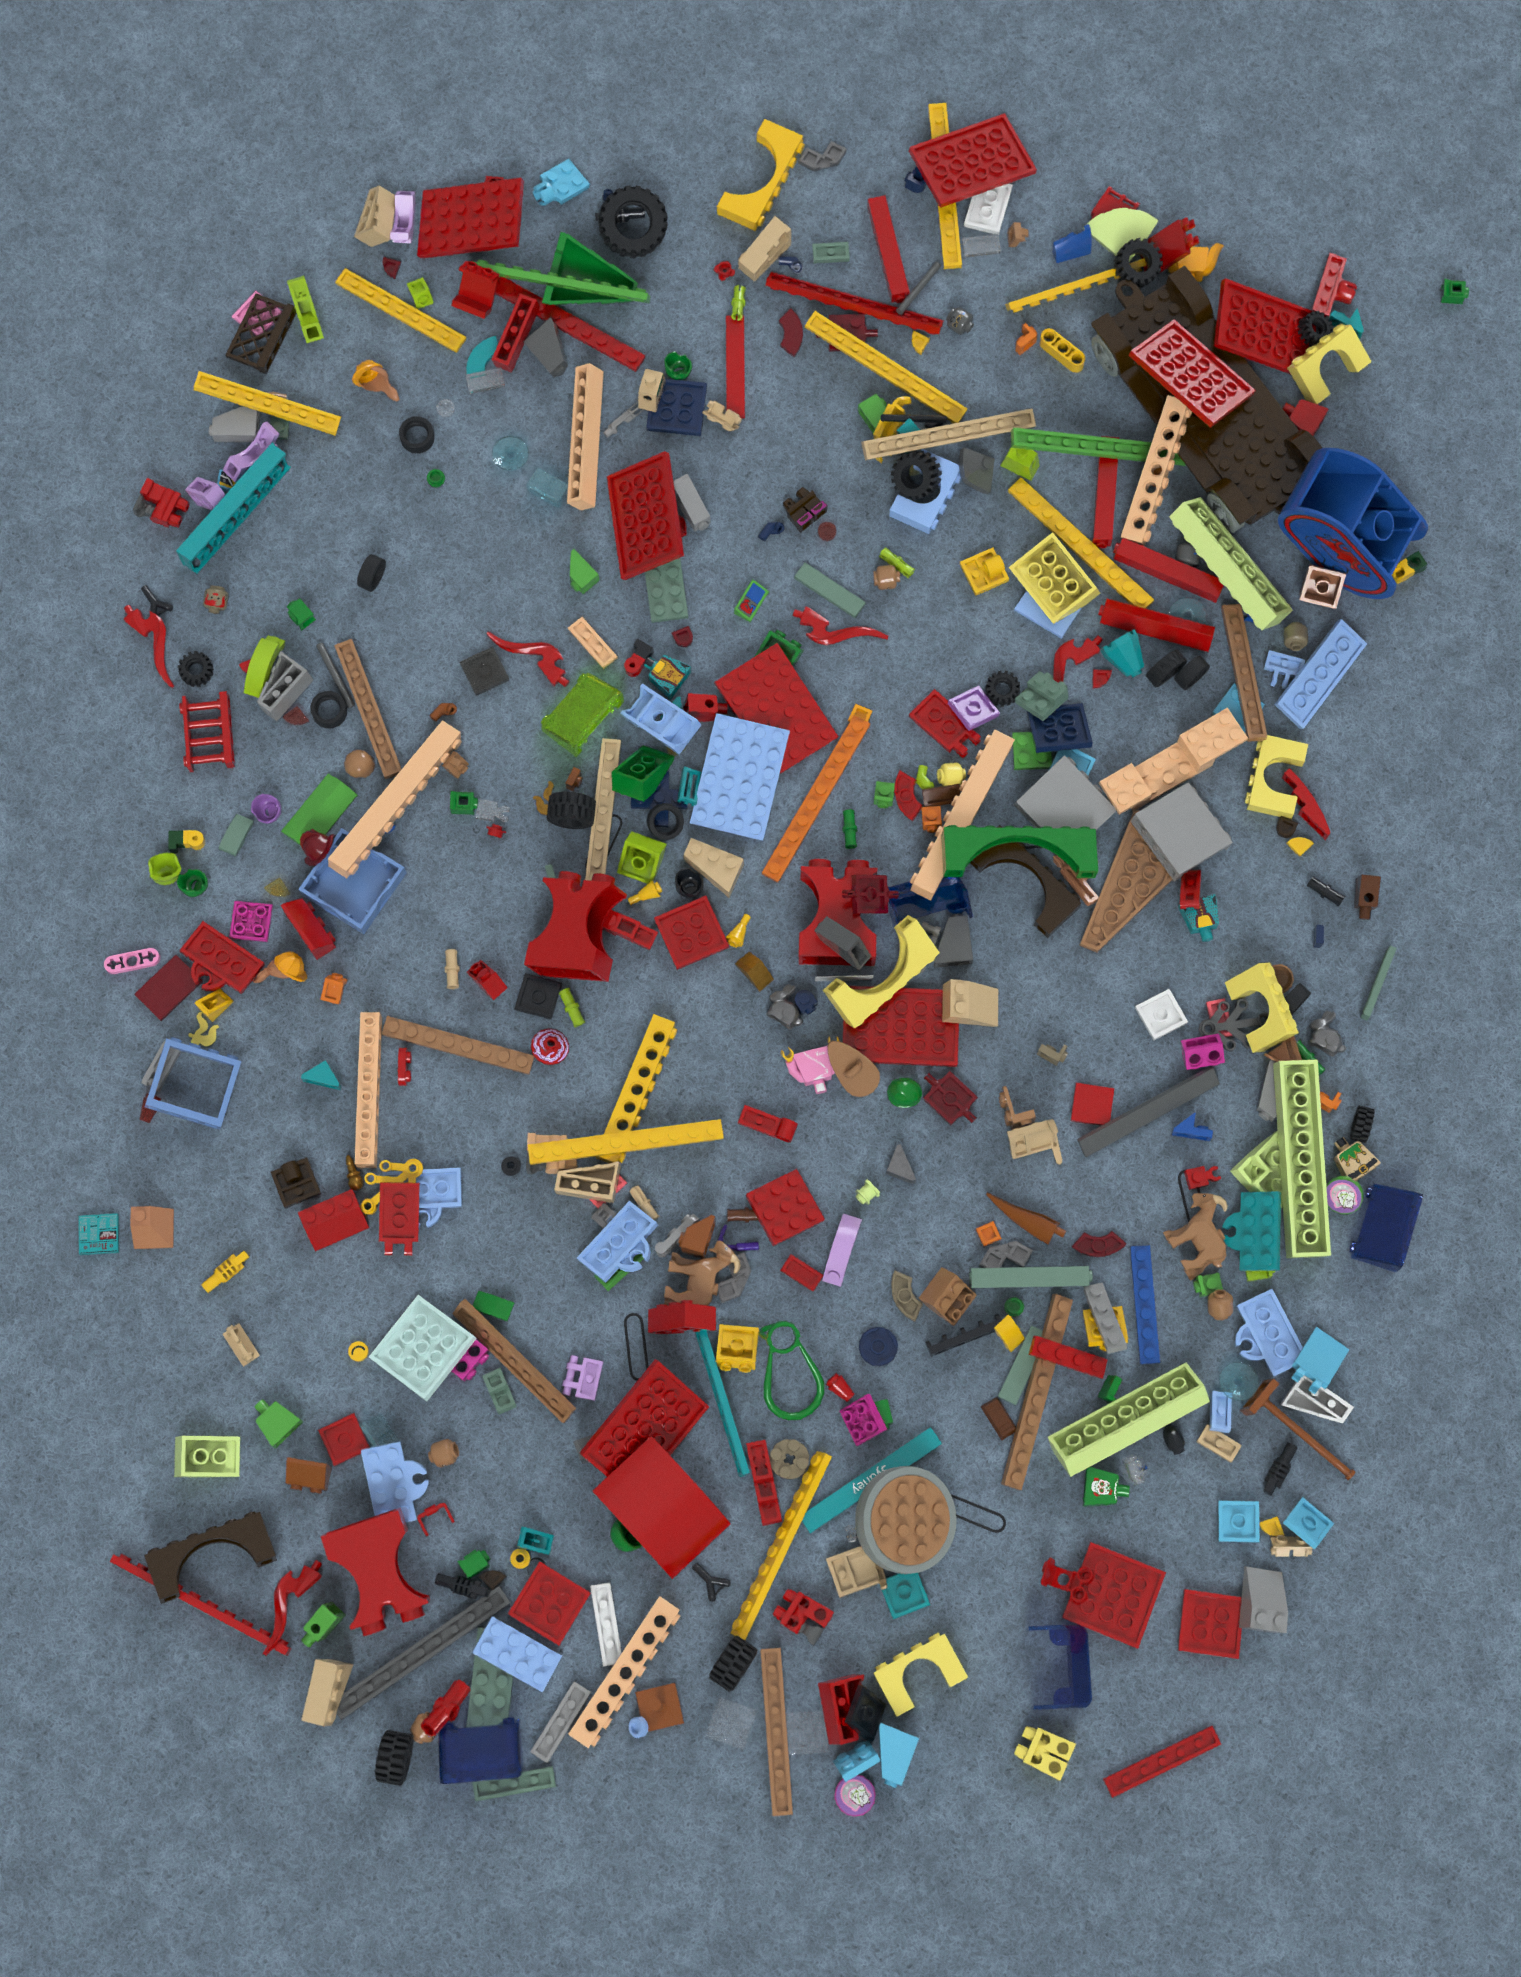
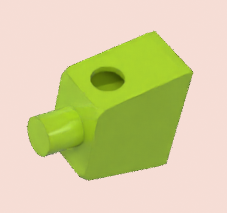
M1010 447L1000 466L1032 481L1040 466L1038 453L1033 450Z

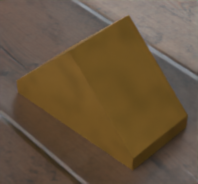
M751 952L745 954L735 963L759 992L774 980L762 960Z

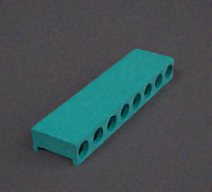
M273 442L176 550L182 565L187 566L194 573L198 574L291 469L285 459L286 453L275 446ZM279 463H282L284 465L283 471L282 468L278 465ZM267 476L272 479L271 485L270 481L266 479ZM255 490H258V491L260 492V497H259V498H258V494H256V493L254 492ZM243 503H245L246 505H248V511H247V512H246V508L242 506ZM231 517H234L237 522L235 525L234 522L230 519ZM219 530L225 534L223 539L222 535L218 533ZM207 544L212 546L213 549L211 552L210 549L206 547ZM195 558L201 561L198 567H194L192 564Z

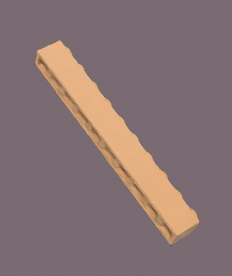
M443 720L330 855L328 858V866L346 879L351 874L354 875L361 861H365L369 857L370 850L374 846L377 847L384 833H388L392 829L393 822L403 816L407 805H411L415 801L417 793L426 788L427 781L438 773L440 765L445 763L453 750L458 749L462 742L461 732Z
M994 730L992 735H987L983 743L986 747L984 750H979L975 758L978 760L977 764L971 765L967 773L970 776L967 781L964 780L959 788L962 791L960 796L956 795L951 803L954 806L952 811L948 810L943 818V821H945L944 826H939L935 833L937 837L935 843L931 841L927 848V852H929L927 858L923 857L918 867L921 868L919 873H914L910 883H912L910 891L930 901L932 900L943 879L941 839L943 828L949 825L966 827L972 824L1015 739L997 730Z

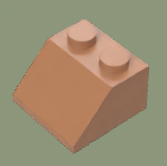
M1309 565L1302 583L1299 600L1336 609L1346 573Z

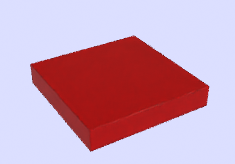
M1076 1083L1071 1121L1099 1126L1109 1122L1114 1088Z
M355 1413L318 1430L334 1467L360 1455L361 1449L370 1448Z

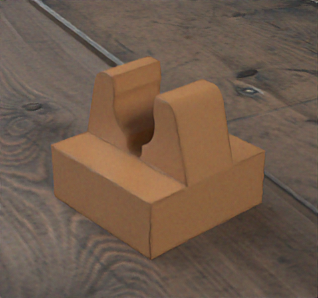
M1014 222L1007 231L1009 247H1017L1020 242L1025 241V237H1029L1028 229L1021 228V223Z
M453 751L442 766L452 776L459 778L461 774L467 771L469 763L457 752Z

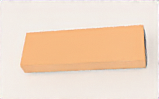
M583 617L568 627L572 635L603 670L618 658Z

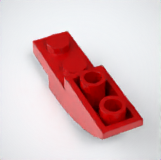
M613 910L606 917L602 929L607 933L620 936L648 950H651L658 935L657 931L642 925L641 922Z

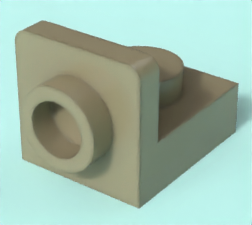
M1042 1044L1037 1055L1057 1066L1059 1061L1063 1063L1068 1055L1066 1049L1068 1046L1064 1044L1061 1051L1057 1053L1054 1047Z

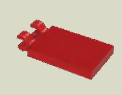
M1187 217L1182 220L1178 219L1148 239V243L1152 241L1155 243L1153 246L1160 249L1158 254L1162 253L1160 260L1163 261V265L1160 267V273L1191 254L1190 248L1200 243L1197 235L1195 237L1192 234L1186 235L1188 230L1195 227L1194 219L1188 221ZM1147 262L1146 266H1144L1145 271L1147 270Z
M934 689L909 713V717L949 753L954 749L963 759L968 754V749L962 744L969 739L977 746L981 742V736L973 729L968 731L947 704L948 700Z
M380 1182L379 1241L385 1242L384 1255L393 1254V1244H404V1255L412 1256V1242H418L420 1183Z

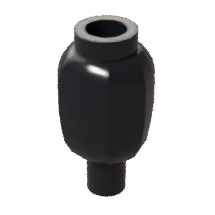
M1171 1423L1164 1426L1163 1438L1168 1450L1172 1451L1174 1455L1184 1452L1185 1440L1180 1430Z

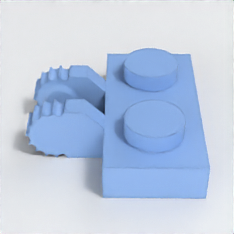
M1269 650L1264 670L1274 672L1270 686H1275L1278 674L1285 675L1281 686L1282 689H1286L1289 677L1294 678L1304 666L1305 660Z

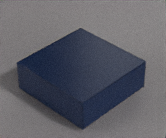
M1316 925L1314 928L1313 948H1320L1324 943V926Z

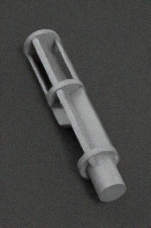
M637 407L633 411L629 408L614 422L609 424L608 429L603 434L607 438L612 434H616L617 427L623 422L629 423L637 416L634 413L640 408Z

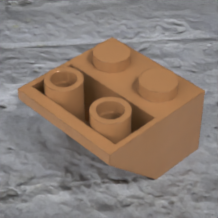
M941 1267L919 1299L929 1309L952 1326H955L977 1295L956 1274Z

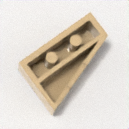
M381 186L369 190L354 235L355 238L371 247L390 240L395 212L394 194Z
M774 216L747 251L739 257V269L755 282L791 246V228Z
M693 838L690 839L684 853V861L730 898L744 866L743 858Z
M613 1162L611 1164L558 1171L554 1191L559 1195L614 1203L621 1164L620 1162Z
M333 1659L315 1660L301 1721L321 1726H332L354 1664Z

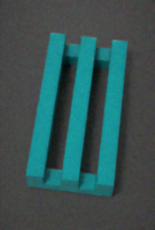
M683 767L677 802L681 803V801H684V804L688 805L690 803L691 806H696L701 771ZM687 772H688L689 774H688V781H687V787H686V794H685V796H684L685 784H686V778H687ZM694 774L696 776L693 789V796L692 798H690L692 779Z

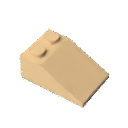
M950 979L943 984L942 1022L998 1027V989L971 981Z

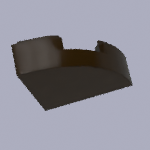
M488 1571L480 1574L478 1577L491 1590H494L507 1576L499 1571Z

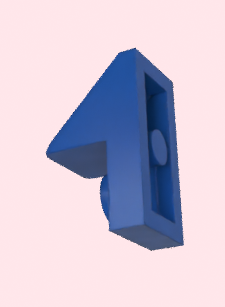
M1193 1113L1174 1127L1171 1135L1210 1141L1213 1130H1208L1207 1126L1201 1125L1197 1126V1128L1194 1127L1196 1113Z

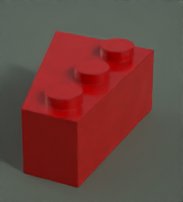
M681 1300V1304L679 1302H670L668 1305L659 1304L656 1305V1308L648 1309V1333L678 1334L684 1333L687 1330H693V1332H700V1329L716 1330V1307L693 1304L692 1300Z
M852 1674L818 1683L829 1744L842 1745L858 1740L859 1734L845 1723V1719L857 1686L861 1685L862 1681H864V1674Z

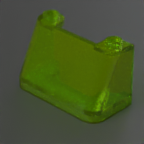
M583 673L578 678L577 684L552 713L542 719L541 729L550 738L577 757L582 752L580 747L583 743L586 744L588 742L587 738L609 712L613 713L614 707L619 709L624 703L623 693L591 673Z

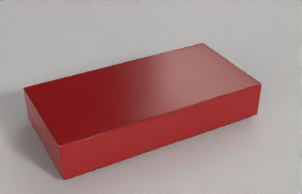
M792 1254L780 1270L812 1292H814L824 1276Z

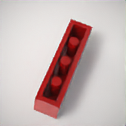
M523 294L519 295L492 357L495 367L512 373L524 346V341L527 339L540 309L536 299Z

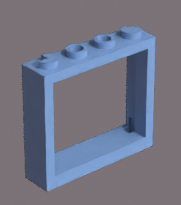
M171 1037L166 1039L145 1108L220 1130L241 1061L233 1055H219V1051L208 1049V1051L200 1049L201 1046L197 1044L181 1043L182 1040ZM169 1048L233 1066L218 1118L154 1099Z

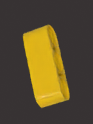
M1048 328L1042 331L1040 346L1043 350L1072 372L1077 373L1084 368L1085 355L1082 351L1055 330ZM1046 338H1049V339H1051L1052 341L1048 342V341H1046L1045 339H1046ZM1064 349L1066 352L1062 353L1059 350ZM1078 360L1080 363L1076 364L1073 361Z

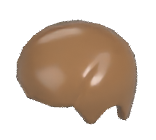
M353 750L346 756L344 767L350 776L366 778L374 771L375 762L373 757L366 751Z
M1283 964L1272 965L1277 981L1282 987V993L1287 992L1292 987L1294 981L1292 971Z

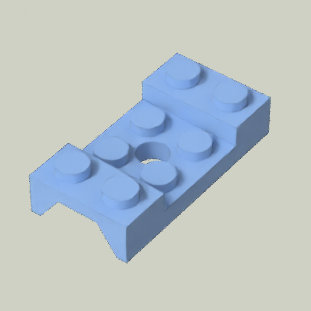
M643 683L640 686V696L633 706L620 712L626 720L661 741L678 755H680L701 727V723L696 718ZM659 714H663V718L660 721H656V717Z

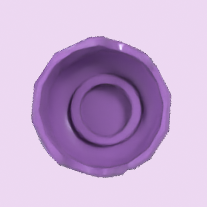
M261 794L252 801L251 812L258 821L271 824L277 821L281 815V804L274 796Z

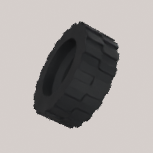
M1175 649L1160 659L1147 672L1146 677L1157 688L1179 672L1187 663V660L1178 649Z

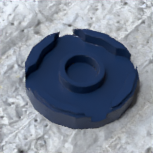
M882 1327L870 1328L863 1333L859 1341L861 1357L872 1366L880 1367L887 1365L897 1354V1339L888 1329Z

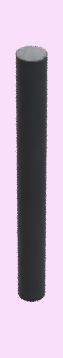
M881 415L882 422H905L908 419H911L913 422L924 423L947 422V416Z

